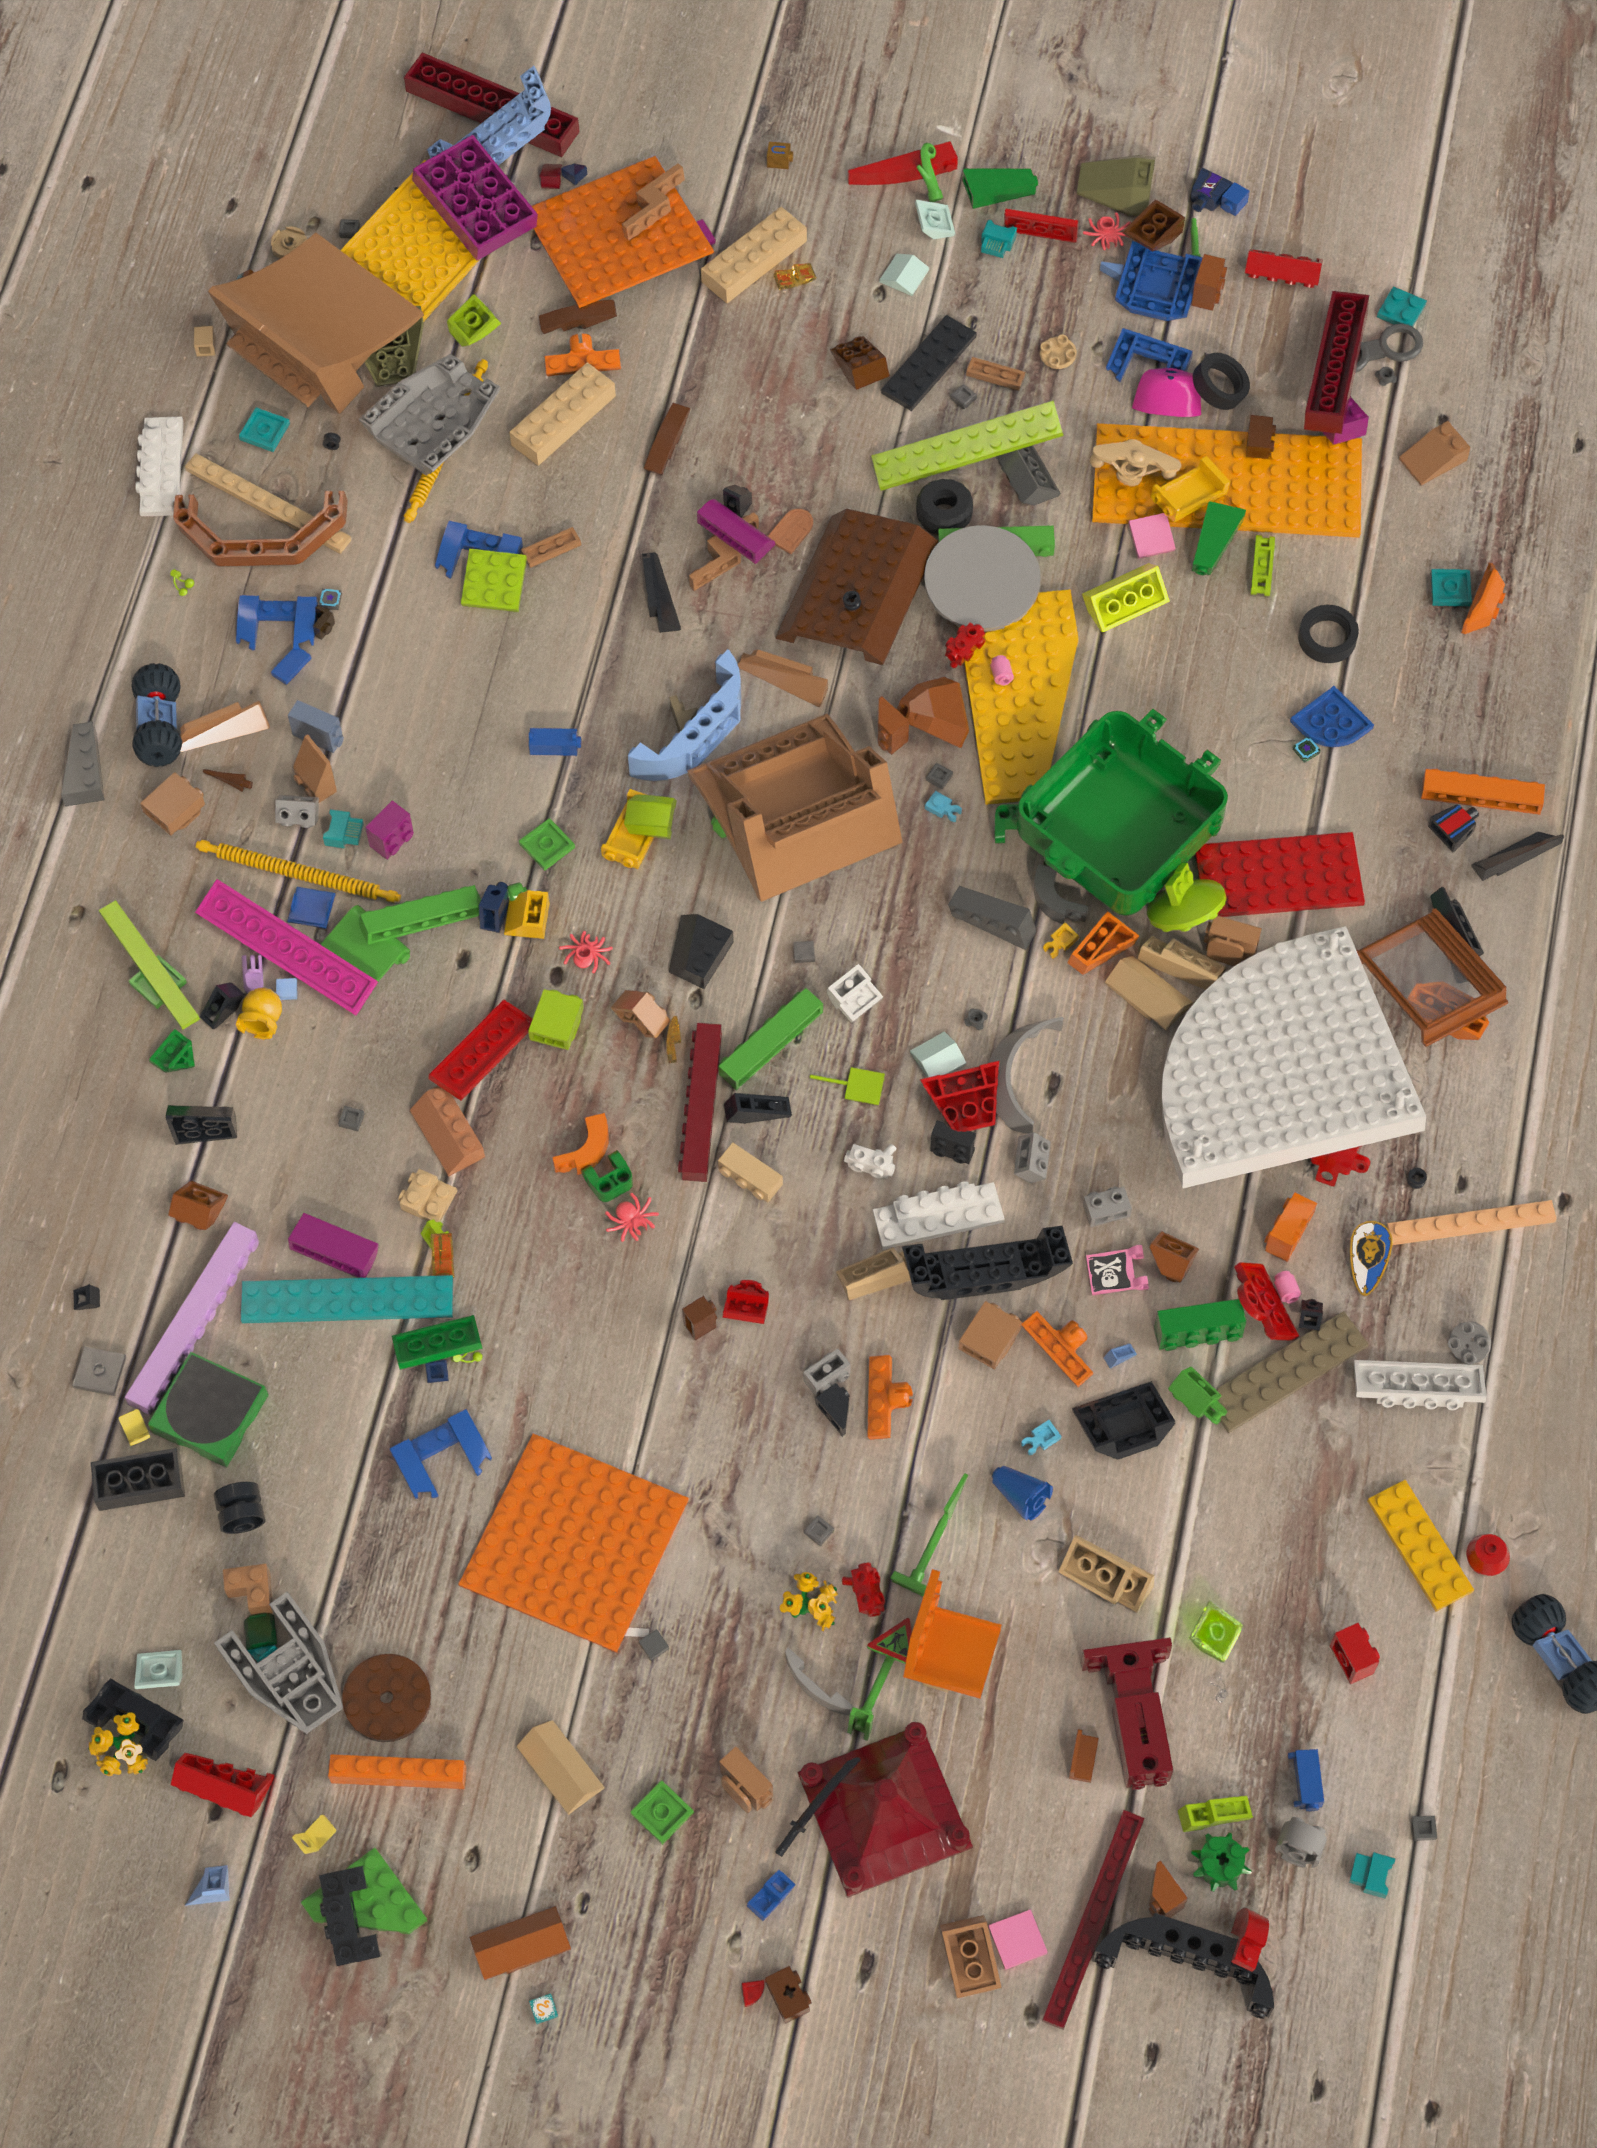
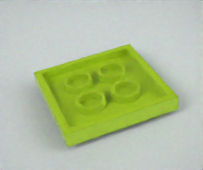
M469 549L461 605L519 612L527 556Z

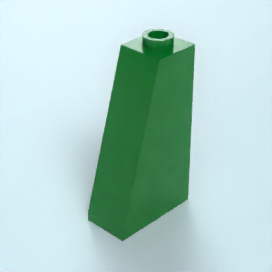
M966 168L963 169L962 182L973 209L1035 195L1036 186H1038L1037 176L1033 175L1031 169Z
M1211 501L1208 502L1192 571L1202 576L1211 575L1243 523L1246 513L1245 509Z

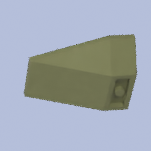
M1133 155L1081 163L1077 195L1126 215L1139 216L1149 206L1156 157Z
M423 317L397 338L373 352L364 362L377 387L397 384L416 373L424 327Z

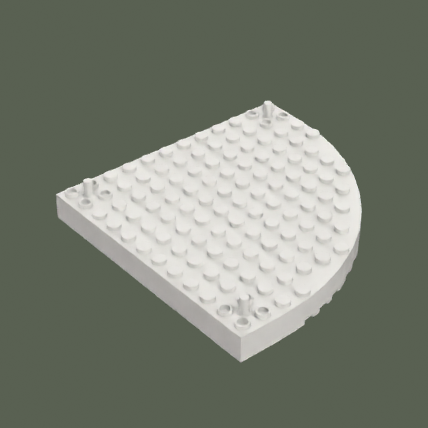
M1346 926L1280 942L1273 947L1258 952L1219 977L1200 995L1186 1013L1175 1032L1168 1050L1162 1083L1164 1134L1182 1188L1425 1131L1426 1114Z

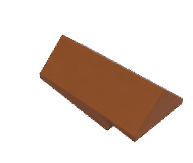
M556 1906L469 1937L484 1981L503 1973L509 1974L571 1950Z

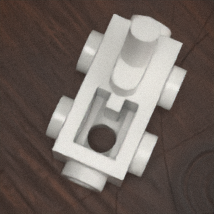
M853 1144L851 1151L847 1150L844 1162L848 1163V1167L856 1172L863 1171L875 1178L888 1179V1176L892 1177L895 1170L893 1156L891 1155L896 1150V1147L890 1144L882 1152L879 1149L871 1150Z

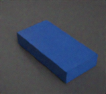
M301 648L297 650L292 649L271 671L272 676L287 685L312 659L311 655Z

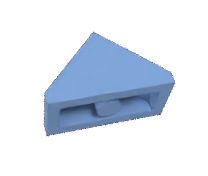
M228 1865L205 1868L203 1877L185 1906L230 1901Z

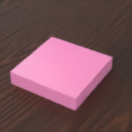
M1164 513L1128 522L1138 559L1175 551L1176 548L1169 521Z
M1031 1909L988 1925L1005 1970L1048 1953Z

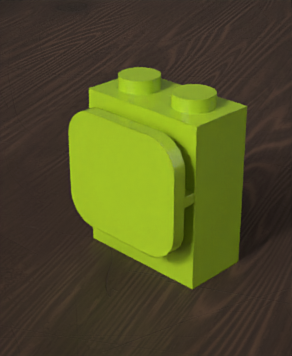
M544 989L528 1031L530 1040L569 1050L581 1023V1015L584 1009L583 999L576 995L561 994L554 989Z

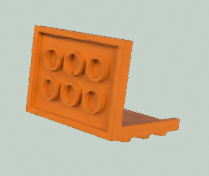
M932 1569L910 1637L903 1677L981 1699L1002 1625L937 1607L943 1581L939 1580L941 1571Z

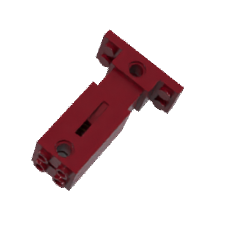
M1171 1637L1085 1649L1082 1653V1671L1088 1670L1089 1673H1094L1104 1668L1107 1685L1112 1684L1114 1692L1112 1715L1126 1788L1132 1787V1790H1140L1145 1788V1785L1154 1784V1787L1165 1786L1172 1777L1173 1765L1159 1692L1153 1693L1151 1682L1153 1663L1165 1662L1170 1657L1172 1649Z

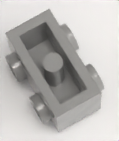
M279 795L277 797L275 823H281L282 826L299 824L301 827L310 828L318 822L319 797Z
M1035 1132L1019 1136L1014 1174L1029 1183L1045 1180L1051 1142Z
M1115 1186L1104 1192H1091L1084 1197L1083 1207L1090 1227L1131 1216L1132 1208L1125 1187L1118 1188Z
M836 1349L826 1354L816 1364H812L803 1372L804 1382L817 1397L833 1384L842 1383L850 1376L849 1374H851V1364L840 1350Z

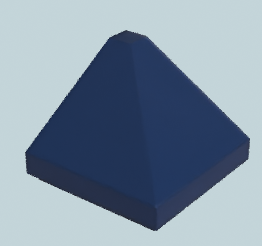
M447 1359L425 1363L427 1383L449 1381Z

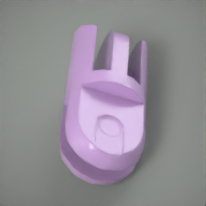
M242 955L243 984L247 994L253 989L263 987L261 955H258V969H255L254 955H250V969L248 970L246 955Z

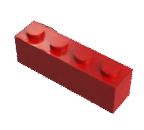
M1249 249L1245 273L1251 278L1258 279L1259 276L1267 277L1266 280L1277 282L1278 279L1285 280L1286 284L1296 285V282L1303 283L1304 287L1314 288V285L1318 286L1323 259L1317 258L1316 262H1313L1312 259L1305 256L1297 257L1296 259L1290 254H1279L1278 256L1274 252Z
M184 1753L175 1763L170 1785L181 1791L194 1794L201 1799L214 1802L223 1808L236 1811L240 1815L252 1817L260 1808L274 1779V1774L266 1773V1776L255 1774L256 1770L247 1768L246 1771L234 1769V1764L225 1762V1764L218 1765L214 1764L213 1759Z

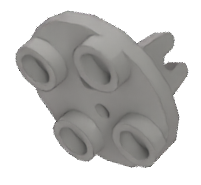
M1468 1321L1460 1323L1453 1329L1448 1340V1346L1457 1359L1470 1365L1478 1363L1487 1357L1491 1349V1339L1489 1333L1482 1325L1477 1322Z

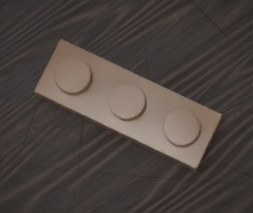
M972 357L966 371V376L1020 391L1026 372Z
M571 527L521 549V553L527 556V564L531 568L581 546V540L574 528Z

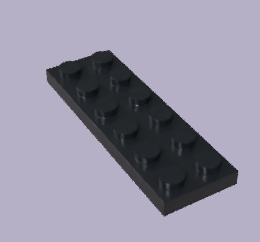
M946 315L881 389V394L906 409L913 411L976 338L977 332Z

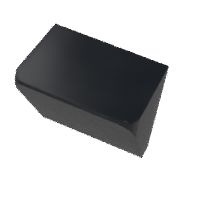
M89 1284L73 1290L74 1310L100 1307V1289Z

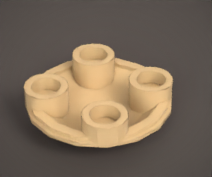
M1066 335L1049 338L1041 344V360L1045 365L1053 369L1067 368L1076 359V347Z

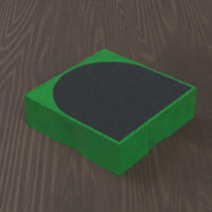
M190 1352L148 1425L153 1434L177 1445L188 1447L200 1456L227 1468L242 1442L245 1431L255 1420L266 1401L268 1392L264 1385Z

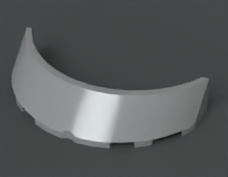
M1063 1017L1028 1024L1013 1031L999 1043L989 1060V1063L1000 1060L996 1112L1011 1130L1029 1134L1033 1133L1034 1121L1021 1109L1012 1090L1011 1067L1014 1056L1026 1038L1037 1037L1041 1030L1053 1029L1062 1031Z

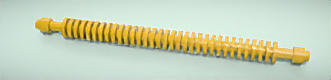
M485 359L478 361L475 367L476 372L472 374L482 382L481 376L485 374L488 362ZM468 392V393L464 394V396H465V395H466V396L470 395L471 392ZM444 462L426 476L422 473L409 499L411 506L404 514L405 522L411 523L415 520L417 516L416 511L418 508L423 507Z
M205 840L196 842V848L199 851L216 853V857L223 860L241 863L242 865L246 864V866L272 873L275 872L276 874L323 885L324 887L328 886V888L338 889L339 891L354 895L357 894L358 896L362 895V897L372 898L373 900L381 897L385 898L388 902L395 903L401 899V895L397 891L382 890L378 884L360 881L359 879L355 880V878L329 871L326 872V870L297 864L296 862L292 863V861L266 854L263 855L262 853L247 849L244 850L243 848L220 843L217 846Z

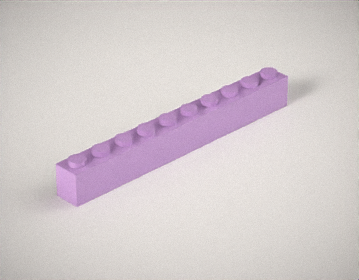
M236 1222L232 1224L126 1394L125 1399L128 1405L148 1415H151L153 1410H157L161 1403V1397L164 1392L167 1393L172 1384V1379L180 1371L185 1358L188 1357L190 1352H193L197 1339H201L208 1321L211 1322L213 1320L216 1308L224 1302L229 1287L234 1286L236 1283L237 1274L246 1267L250 1253L257 1249L259 1240L255 1231Z

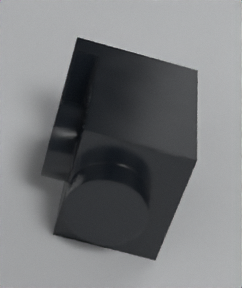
M1315 1299L1301 1301L1299 1328L1320 1331L1323 1303L1317 1302ZM1304 1318H1316V1322L1304 1320Z

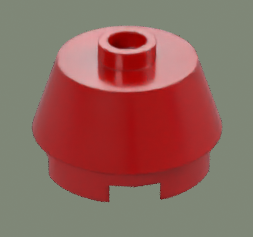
M1482 1534L1473 1538L1468 1544L1466 1551L1467 1560L1470 1567L1476 1573L1494 1576L1507 1568L1510 1561V1551L1506 1543L1499 1536Z

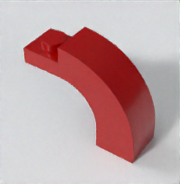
M1242 1908L1237 1912L1231 1930L1232 1934L1239 1937L1231 1962L1253 1972L1256 1969L1261 1950L1267 1942L1269 1920L1248 1908Z

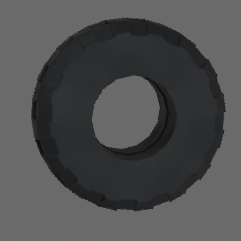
M952 479L931 481L918 494L916 502L917 518L925 529L934 534H938L939 529L965 528L970 523L973 514L971 492L962 483ZM946 504L952 506L953 508L943 510L938 508L937 506Z

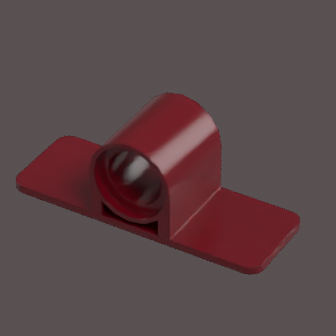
M562 164L543 165L539 175L541 178V189H560Z

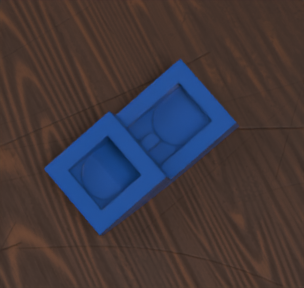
M778 1870L747 1903V1907L764 1921L786 1898L796 1884L781 1870Z

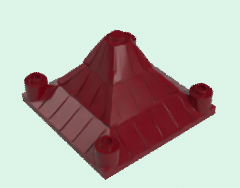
M911 1722L902 1732L820 1764L807 1763L802 1767L801 1771L797 1772L810 1804L847 1761L856 1757L861 1759L814 1813L847 1898L973 1848L969 1830L964 1826L927 1739L926 1728L920 1722Z

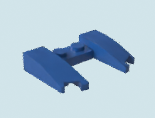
M1122 328L1106 370L1109 371L1111 369L1117 375L1116 380L1121 382L1135 353L1167 364L1166 368L1187 372L1193 357V351ZM1169 370V371H1166V372H1168V373H1177V372H1175V371H1170V370ZM1168 376V379L1172 380L1174 376Z
M448 521L435 568L438 569L442 565L448 570L445 573L446 577L451 579L462 549L520 554L523 547L522 537L505 533L500 537L470 530L466 524Z
M240 595L236 643L239 644L241 639L250 642V650H255L259 621H295L293 650L300 649L298 644L307 640L310 641L311 646L314 645L315 633L313 626L317 622L315 607L318 605L317 597L297 596V601L260 600L259 596Z
M467 1409L447 1419L448 1422L412 1441L407 1439L390 1448L391 1455L415 1499H418V1492H431L432 1498L438 1497V1493L421 1461L459 1442L477 1476L482 1473L479 1466L485 1458L490 1461L492 1460Z

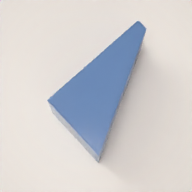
M1101 262L1100 271L1120 282L1124 264Z
M1131 1344L1111 1349L1105 1355L1104 1360L1111 1369L1136 1356L1137 1353Z

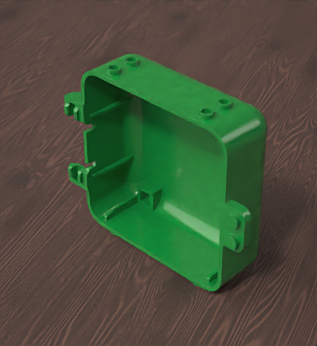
M1152 709L1140 722L1123 711H1111L1099 720L1095 719L1089 725L1087 732L1034 785L1030 784L1024 790L1019 802L1017 831L1020 838L1044 857L1045 863L1066 879H1073L1115 913L1124 916L1133 915L1139 912L1147 903L1152 902L1156 893L1173 876L1177 867L1181 863H1187L1212 836L1214 837L1218 834L1224 821L1228 801L1225 787L1211 776L1219 767L1221 759L1207 749L1200 759L1198 758L1194 763L1187 764L1185 762L1186 757L1163 739H1160L1159 742L1156 740L1155 733L1164 725L1167 718L1155 709ZM1209 761L1212 764L1208 766L1206 762Z

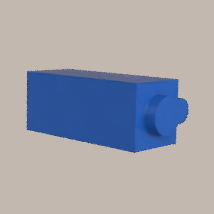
M530 728V755L577 756L578 748H581L582 739L581 736H578L577 729Z
M1318 1749L1295 1750V1752L1288 1753V1759L1294 1760L1298 1801L1293 1802L1294 1807L1306 1809L1308 1812L1319 1810L1324 1804V1794Z

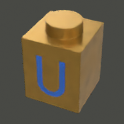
M769 141L767 168L789 169V164L793 162L794 151H791V143Z

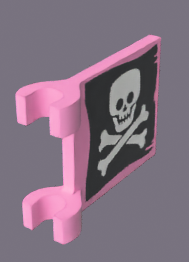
M1136 1245L1125 1250L1086 1255L1092 1296L1133 1289H1149L1147 1276L1135 1279L1132 1259L1144 1258L1142 1245Z

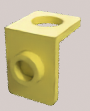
M138 1409L119 1417L130 1446L150 1438V1434Z
M320 1815L305 1833L295 1834L292 1836V1839L303 1853L317 1852L333 1836L336 1829L325 1815ZM301 1840H304L309 1847L305 1846Z

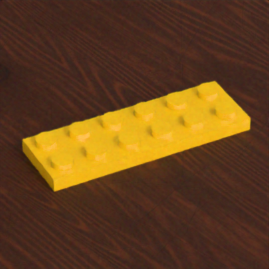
M1406 1480L1368 1498V1504L1435 1612L1474 1592L1471 1583Z

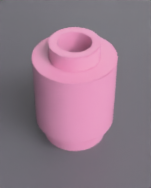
M1003 655L994 657L991 660L990 666L995 683L1008 685L1014 678L1010 662Z
M1282 1271L1275 1275L1274 1284L1281 1301L1288 1304L1296 1302L1301 1295V1291L1294 1275L1290 1271Z

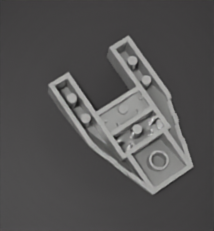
M287 1591L269 1605L274 1615L292 1638L289 1642L257 1664L233 1630L218 1639L214 1644L252 1697L305 1734H308L343 1709L325 1643Z

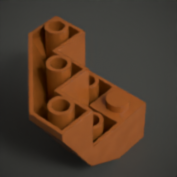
M946 677L916 684L899 702L897 710L909 720L910 726L962 748L969 733V726L960 683Z

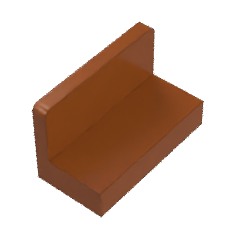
M1080 1729L1077 1731L1069 1779L1091 1783L1099 1738L1083 1735Z

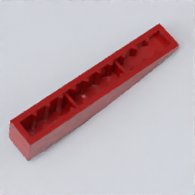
M951 141L934 145L936 155L930 161L935 176L956 170L958 167V156ZM921 149L848 170V184L887 185L923 179L917 169L918 165L922 167Z

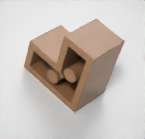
M625 990L611 1006V1009L623 1022L634 1023L645 1037L657 1038L671 1021L667 1017L665 1009L656 1004L654 996L649 992Z
M267 1563L223 1569L224 1590L228 1598L247 1596L248 1609L251 1615L264 1612L273 1613L269 1605L273 1601L270 1570Z

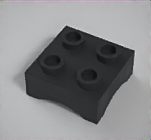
M937 1120L931 1133L930 1151L936 1156H945L960 1164H970L975 1151L976 1133L956 1131L946 1126L944 1122Z

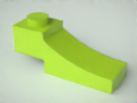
M1247 1796L1211 1799L1205 1803L1187 1804L1177 1810L1183 1832L1198 1831L1253 1818Z

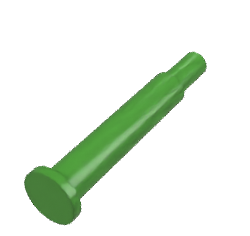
M1192 218L1190 228L1191 255L1201 257L1199 254L1197 220Z

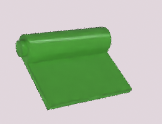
M356 905L348 911L320 945L379 982L394 963L399 965L409 960L410 949L397 938L367 945L360 928V914L366 911L361 906Z

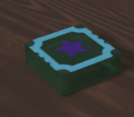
M1309 737L1295 744L1292 749L1304 763L1321 752L1320 748Z

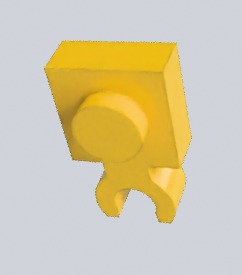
M1064 923L1051 935L1053 941L1045 943L1043 950L1046 952L1050 948L1054 949L1050 954V957L1054 959L1058 956L1061 948L1067 951L1080 937L1069 925Z

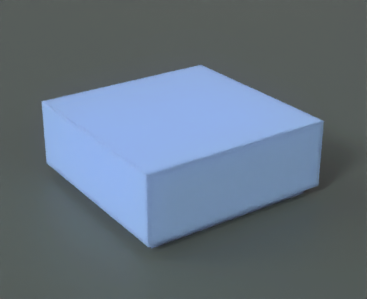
M297 978L276 979V993L279 995L280 1000L297 999Z

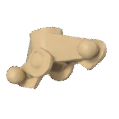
M1133 439L1119 443L1096 445L1092 450L1093 455L1090 457V464L1094 468L1102 467L1104 462L1112 464L1118 470L1116 473L1117 479L1128 486H1136L1141 482L1142 476L1160 470L1164 479L1172 480L1176 476V472L1181 468V462L1178 459Z

